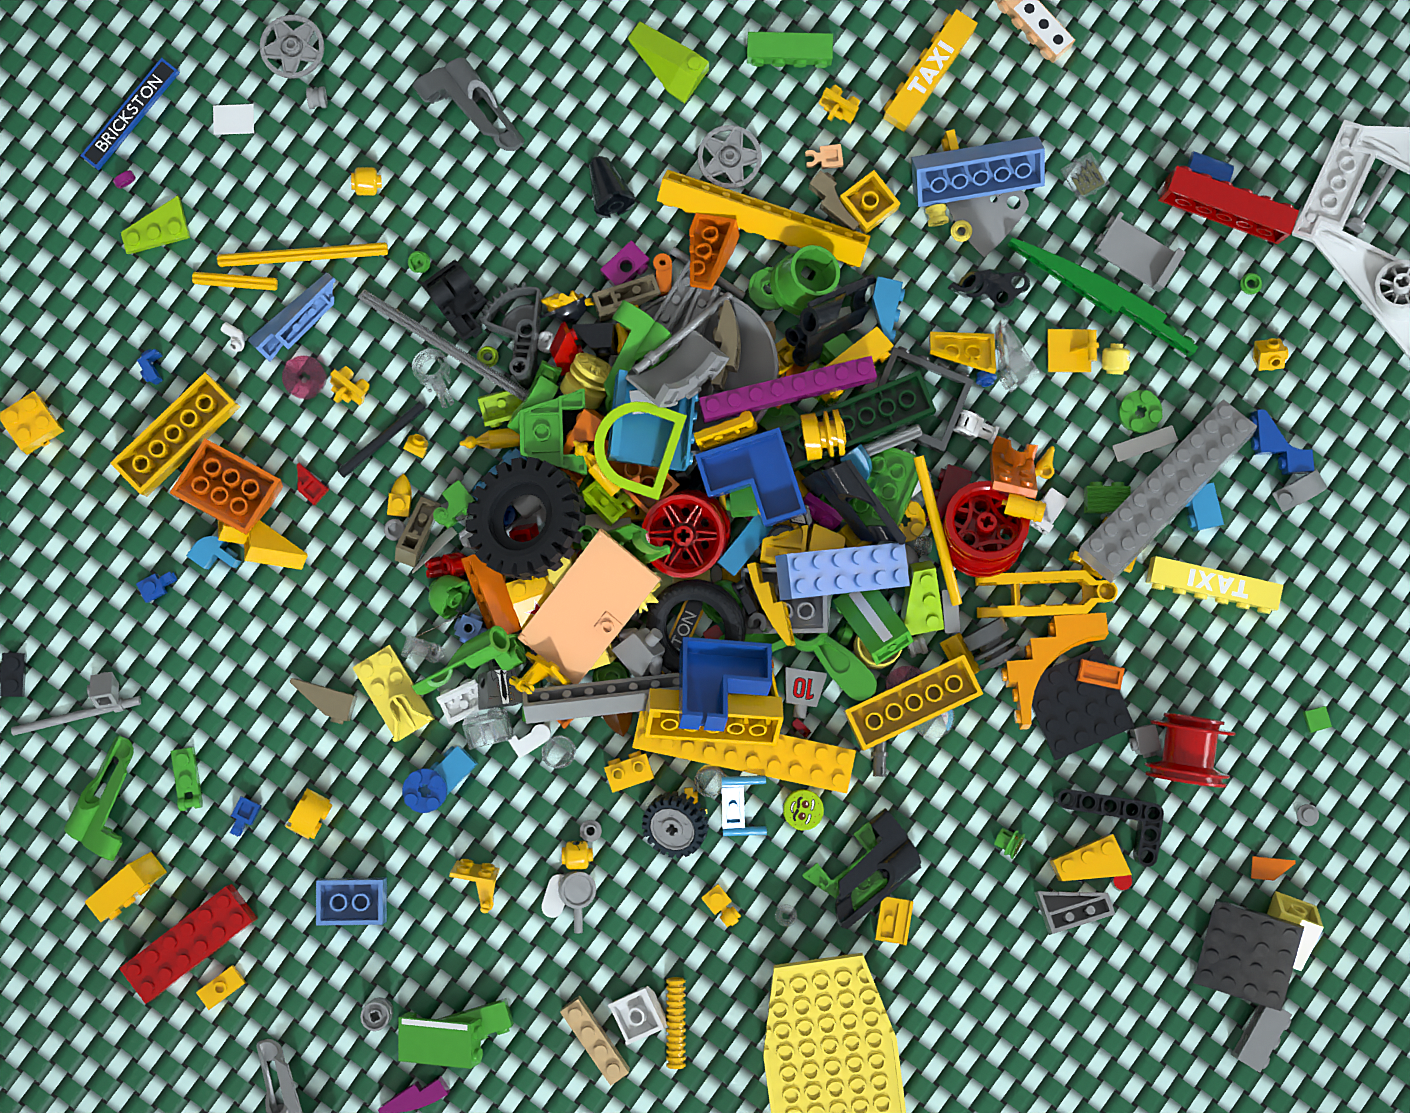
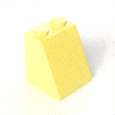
M1275 891L1267 915L1305 926L1294 968L1301 971L1324 927L1316 905Z

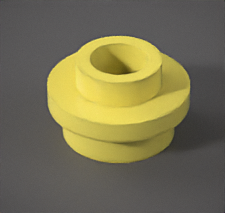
M959 220L952 225L951 235L954 240L965 242L972 235V227L967 221ZM964 228L966 232L964 235H959L957 230Z

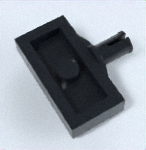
M2 653L0 696H25L26 653Z

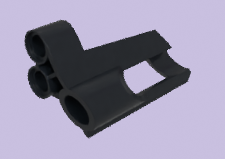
M988 269L969 272L961 278L959 284L953 282L947 289L964 298L970 297L978 301L990 298L997 306L1008 308L1014 303L1015 298L1020 293H1024L1029 289L1030 279L1021 272L1004 274ZM1018 277L1024 278V285L1021 288H1015L1014 281ZM983 282H984V285H983V288L981 289V291H979L978 293H974V292H976L977 290H979V288L982 286V284H983ZM1007 292L1009 296L1007 302L1000 303L998 300L999 295Z

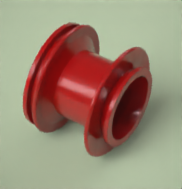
M1164 713L1163 716L1167 717V721L1150 720L1153 724L1167 727L1162 760L1158 762H1145V766L1151 767L1150 771H1145V775L1188 784L1226 788L1227 784L1223 783L1222 780L1228 779L1230 776L1214 769L1218 734L1235 736L1236 733L1220 729V726L1225 724L1224 721L1174 713Z

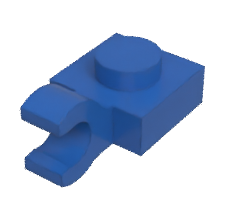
M168 572L161 577L155 573L136 583L145 603H149L166 594L165 587L176 582L178 579L174 572Z
M240 796L231 817L236 818V821L230 833L237 837L241 836L246 824L253 825L262 805Z

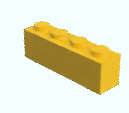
M876 326L825 367L872 356L874 364L878 361L883 363L891 356L889 352L894 345ZM840 390L820 396L827 402L831 398L836 400L844 391Z

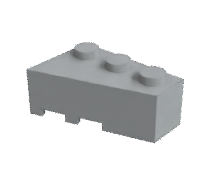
M1035 892L1049 935L1115 915L1108 893Z

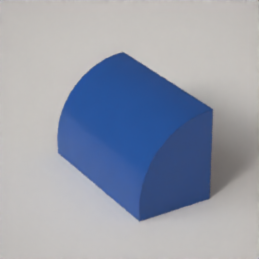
M1192 151L1187 167L1191 168L1192 172L1209 174L1212 176V179L1217 181L1230 182L1234 171V165L1196 151Z

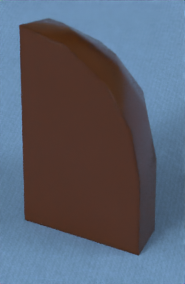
M633 713L602 716L613 731L624 737L630 727Z

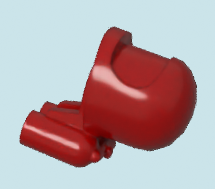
M455 552L444 554L442 557L430 558L424 563L425 567L428 568L426 570L427 578L442 577L444 575H456L458 577L465 575L466 571L461 559L467 556L464 553Z

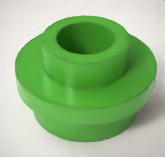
M1254 273L1244 275L1240 281L1241 290L1249 295L1256 294L1262 287L1261 278ZM1248 281L1253 282V288L1247 285Z

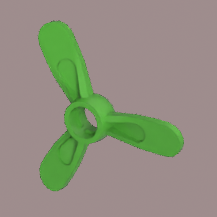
M829 629L828 633H818L817 638L810 641L799 640L796 638L797 634L793 633L796 644L793 647L805 652L814 651L832 679L849 697L856 701H866L875 694L877 680L874 674L852 652L828 636ZM778 633L745 634L744 642L772 644V652L788 646ZM725 634L722 635L719 638V640H724Z

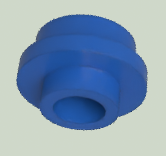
M986 371L976 374V384L982 387L994 384V380L997 379L996 374Z

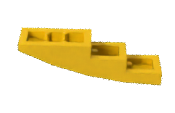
M759 563L747 564L754 590L769 621L786 645L795 646L787 603L783 601L777 602L774 585L771 582L764 583Z

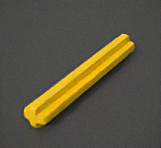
M193 272L192 282L198 285L277 290L278 280L276 278Z

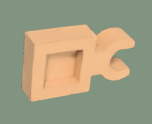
M841 144L820 146L819 153L814 150L805 152V157L812 156L814 158L813 162L806 163L807 168H813L820 163L822 169L843 167Z

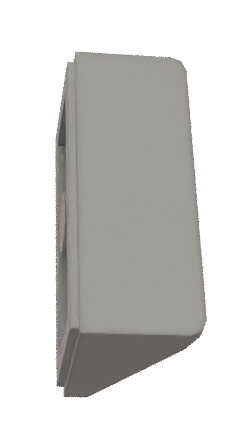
M942 590L945 633H960L959 605L952 606L948 590Z

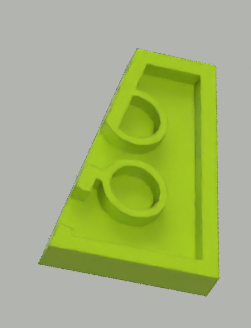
M178 195L121 232L125 251L128 255L190 238L181 200Z

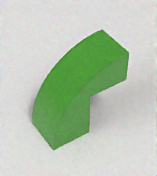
M540 375L532 384L526 399L513 412L507 427L520 434L519 411L545 401L553 400L559 386Z

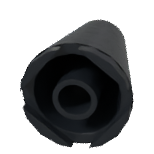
M597 156L593 158L589 164L596 215L600 218H611L610 214L617 212L619 216L629 211L635 204L634 193L607 157Z

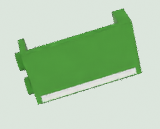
M416 1012L403 1014L398 1017V1061L472 1069L481 1063L483 1057V1050L481 1049V1038L483 1035L481 1019L476 1018L468 1023L417 1018Z

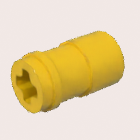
M1009 493L1007 500L1003 499L1002 505H1005L1004 514L1030 519L1033 522L1042 521L1046 503Z

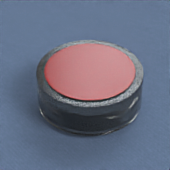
M1132 875L1110 878L1113 888L1121 892L1131 889L1134 883Z

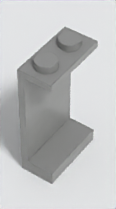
M1119 212L1116 217L1112 215L1105 225L1108 230L1105 234L1101 233L1094 243L1097 246L1094 253L1157 292H1160L1167 284L1186 252L1180 248L1174 252L1122 220L1121 217L1124 213Z

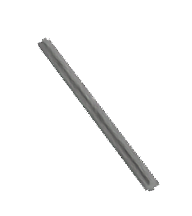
M365 289L359 294L358 299L360 298L362 302L369 306L371 305L373 309L375 308V310L382 312L386 317L388 316L393 321L395 320V322L406 327L410 332L412 331V333L417 334V336L419 335V337L428 341V343L430 342L436 348L448 353L447 355L452 356V358L454 357L459 362L461 361V363L470 367V369L472 368L476 373L479 372L481 376L483 375L488 380L490 379V381L499 385V387L501 386L505 391L508 390L510 394L512 393V395L517 396L522 401L526 399L529 393L527 389H523L520 385L518 387V384L516 385V383L509 378L507 379L502 374L500 376L498 371L496 372L491 367H487L482 361H478L473 356H469V353L467 354L462 349H458L456 345L449 341L447 342L444 338H440V335H436L427 327L425 328L409 316H405L398 309H394V307H391L372 293L370 294Z

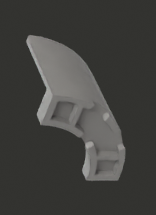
M693 330L682 345L664 362L638 375H626L625 379L656 406L663 408L678 405L679 400L685 397L690 399L702 391L700 386L709 378L713 380L730 358L699 332Z

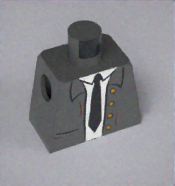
M495 659L488 661L489 671L478 675L479 710L515 706L523 703V693L516 690L515 686L509 683V679H513L511 676L517 677L515 669L510 671L502 670Z

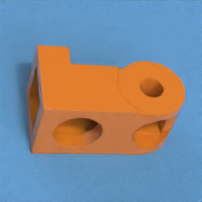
M661 253L655 256L653 267L656 272V282L661 293L658 296H665L672 288V260L669 255Z

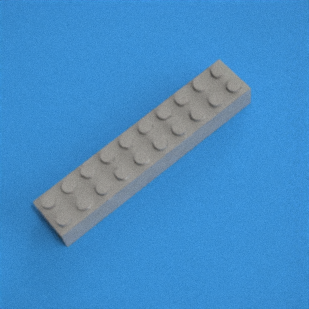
M1223 399L1081 545L1078 556L1108 582L1112 583L1253 436L1257 425Z

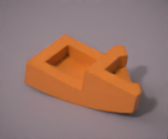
M1252 856L1251 878L1274 881L1296 864V860Z

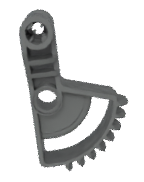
M523 282L520 288L514 283V289L512 290L506 286L507 292L499 291V298L492 296L494 303L487 302L486 305L489 310H482L485 317H479V321L489 331L515 340L513 359L510 362L509 368L520 386L530 388L538 367V339L541 323L540 315L542 314L543 305L541 299H543L539 288L527 287L526 282ZM523 296H536L535 305L526 304L512 309L503 319L501 326L492 323L499 310L508 302ZM532 328V332L530 334H523L525 329Z

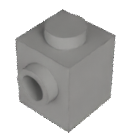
M103 672L91 675L90 685H87V692L96 709L118 705L119 683L112 672Z
M1148 724L1130 729L1132 738L1129 739L1131 750L1135 751L1136 754L1143 755V758L1155 756V751L1162 750L1156 724Z

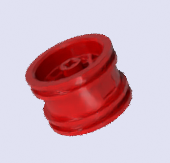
M978 481L959 489L947 506L945 519L942 524L952 565L958 571L978 578L993 577L1008 570L1019 557L1030 526V519L1004 514L1005 505H1002L1003 499H1008L1009 493L992 489L991 481ZM976 509H984L985 511L978 512ZM958 518L964 519L966 521L964 525H961L955 520ZM1007 534L1010 539L1005 540L1000 535ZM963 540H970L973 545H968Z

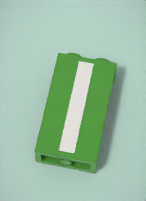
M879 590L843 593L833 600L838 613L842 614L868 649L876 665L914 642L908 628Z

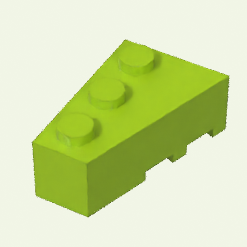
M931 560L909 564L910 586H905L900 619L911 635L944 629L937 573Z

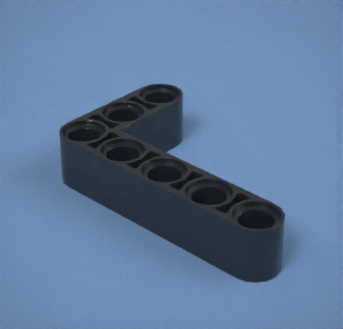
M1061 788L1055 792L1054 802L1061 808L1137 820L1133 858L1135 862L1146 867H1151L1157 862L1164 811L1160 805ZM1068 793L1070 801L1064 805L1061 802V795ZM1086 796H1089L1092 801L1088 808H1085L1082 804ZM1107 800H1111L1113 808L1107 812L1104 809V803ZM1132 803L1135 810L1131 815H1128L1126 813V806ZM1150 807H1154L1156 815L1150 819L1147 811ZM1150 828L1153 836L1151 839L1146 840L1144 832ZM1147 850L1150 857L1146 862H1143L1141 854Z

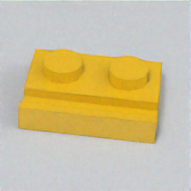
M889 896L880 902L874 939L907 945L914 901Z

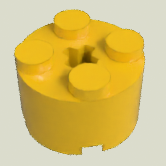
M307 788L285 827L307 839H314L322 825L319 822L320 818L325 820L333 806L329 803L331 800Z

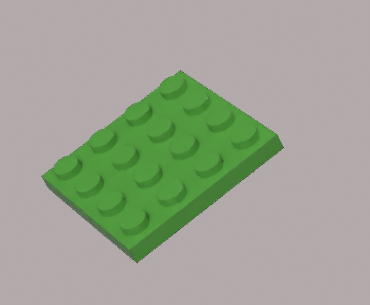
M870 440V441H868V442H866V443H863V444H861V445L863 446V445L868 444V443H870V442H873V441H875V440ZM892 447L870 456L872 472L866 482L899 527L919 480L913 459L918 456ZM836 454V458L841 462L839 454ZM823 493L819 495L818 499L834 508ZM856 498L849 501L866 526H886L870 504Z

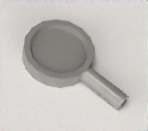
M575 870L567 873L559 883L558 892L563 903L574 909V933H583L582 908L588 906L593 901L596 894V884L590 875L583 871Z

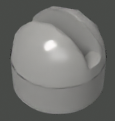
M454 466L445 481L450 484H454L458 480L461 482L464 479L463 472Z

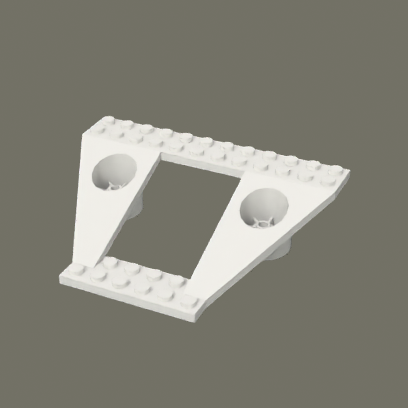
M1344 119L1295 225L1292 236L1313 242L1410 360V260H1401L1342 231L1375 158L1410 174V127L1364 126ZM1395 277L1394 282L1388 281L1387 279ZM1383 284L1391 288L1389 291L1381 293L1380 287ZM1392 295L1395 298L1394 303L1388 301L1385 297ZM1405 300L1407 304H1397V301Z

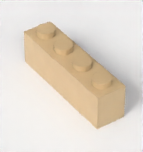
M580 995L561 1008L560 1013L610 1086L629 1073V1066Z

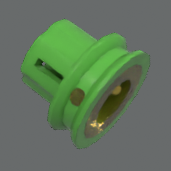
M1002 828L994 845L1004 849V855H1010V858L1013 859L1023 843L1025 834H1019L1018 830L1013 833Z

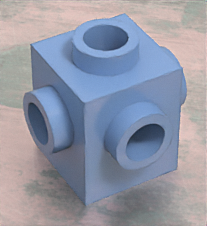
M470 613L469 616L463 614L454 625V630H456L454 635L459 636V641L465 643L487 629L485 623L481 622L482 617ZM468 624L472 626V631L469 633L466 632Z

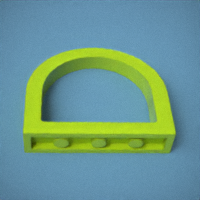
M630 402L616 407L601 421L594 438V455L601 472L609 481L623 489L659 500L687 415L658 407L648 402ZM644 412L673 422L652 487L618 475L606 459L604 450L606 434L611 425L625 414Z

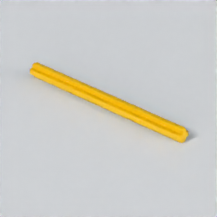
M384 242L219 254L217 256V263L220 267L379 256L388 254V245Z

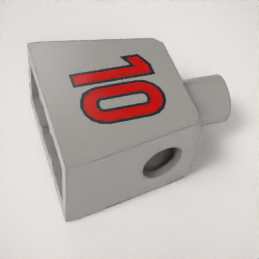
M785 667V703L794 704L793 717L806 719L807 706L817 707L827 673Z

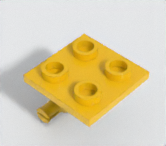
M1048 329V372H1091V362L1097 361V348H1099L1096 336L1097 330Z
M529 652L525 656L531 661L533 666L522 678L511 676L513 679H509V683L514 685L516 690L524 691L527 694H532L534 692V686L532 685L544 678L556 686L569 685L571 683L565 675L558 672L560 668L554 662L549 661L548 663L541 655L537 654L535 656Z
M469 859L457 860L449 877L475 881L481 912L488 913L493 908V894L500 868H496L495 865L490 863L475 864Z

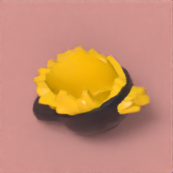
M573 290L569 296L564 293H555L541 299V302L547 307V312L541 314L540 319L553 315L561 323H575L584 315L587 306L594 305L592 298H586L581 293L578 295Z

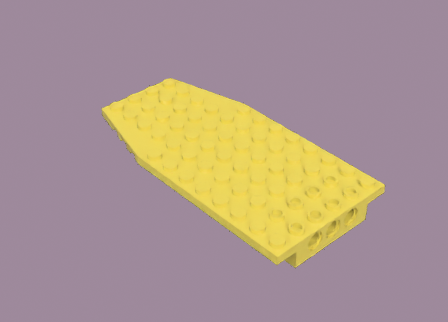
M863 953L773 965L763 1050L771 1113H906L897 1038Z

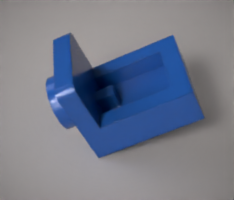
M156 349L146 350L141 354V358L137 359L142 368L140 371L142 377L146 382L150 381L155 385L163 381L152 364L162 357V354Z

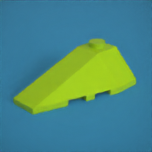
M642 22L637 24L628 37V41L648 64L666 91L685 104L709 71V61L688 47Z

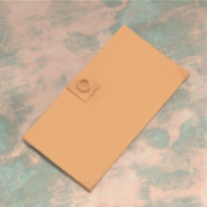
M600 528L524 630L518 635V639L541 655L548 663L549 661L554 662L560 668L558 672L565 675L571 683L579 684L661 578L615 541L605 530Z

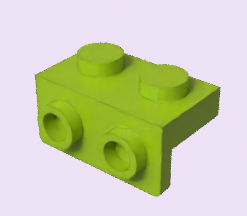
M508 390L478 397L484 425H490L491 428L502 425V422L511 419L513 412L523 401L517 398V396L512 395V393L510 394Z

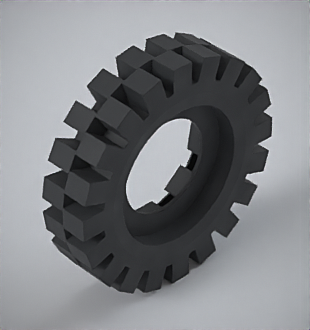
M522 457L511 459V465L503 462L496 466L498 474L495 475L488 472L482 478L486 484L484 489L476 486L472 496L478 498L477 503L469 502L466 513L472 515L473 519L466 520V531L473 534L468 538L470 546L477 550L475 555L481 562L486 563L487 567L514 579L532 580V576L539 579L548 576L547 569L557 571L563 566L560 560L562 557L570 559L574 554L575 550L570 546L572 542L580 544L583 533L578 531V526H585L586 515L581 513L580 509L586 507L584 498L577 494L581 490L576 482L571 480V477L563 470L538 458L528 457L527 460ZM523 495H533L538 497L545 506V525L535 538L525 542L515 541L505 531V511L514 499Z

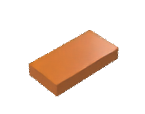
M1081 659L1076 681L1121 690L1125 668Z

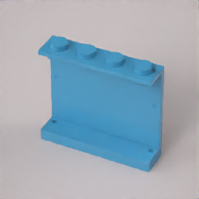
M619 369L615 376L612 410L620 405L630 403L629 391L638 390L625 379L626 375H628L626 370ZM699 393L690 399L685 397L679 400L678 405L664 407L687 415L669 467L670 470L685 471L689 465H692L693 452H690L691 444H694L695 441L693 434L695 431H692L693 423H696L697 410H694L695 402H698ZM628 413L621 416L610 427L607 460L658 468L673 422L648 413Z

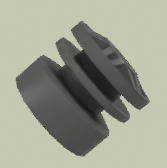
M1003 617L982 626L962 638L969 651L978 648L981 651L974 657V661L985 658L986 661L978 666L980 671L1001 665L1020 650L1018 644L1010 648L1007 646L1015 640L1014 637L1003 639L1002 635L1009 630Z

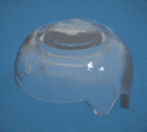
M562 735L551 737L541 749L542 759L550 767L556 769L565 768L575 759L577 749L573 741L568 737Z
M708 764L702 766L694 777L696 790L707 797L722 794L721 777H726L725 771L715 765Z

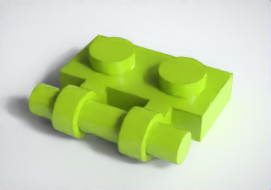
M596 480L580 494L586 503L610 527L627 512L622 506L623 504L629 510L636 504L622 489L615 493L618 499L614 496L611 497Z

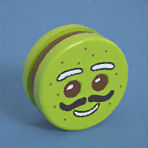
M799 789L786 797L783 804V815L788 824L793 828L802 831L810 830L816 827L823 818V803L814 792Z

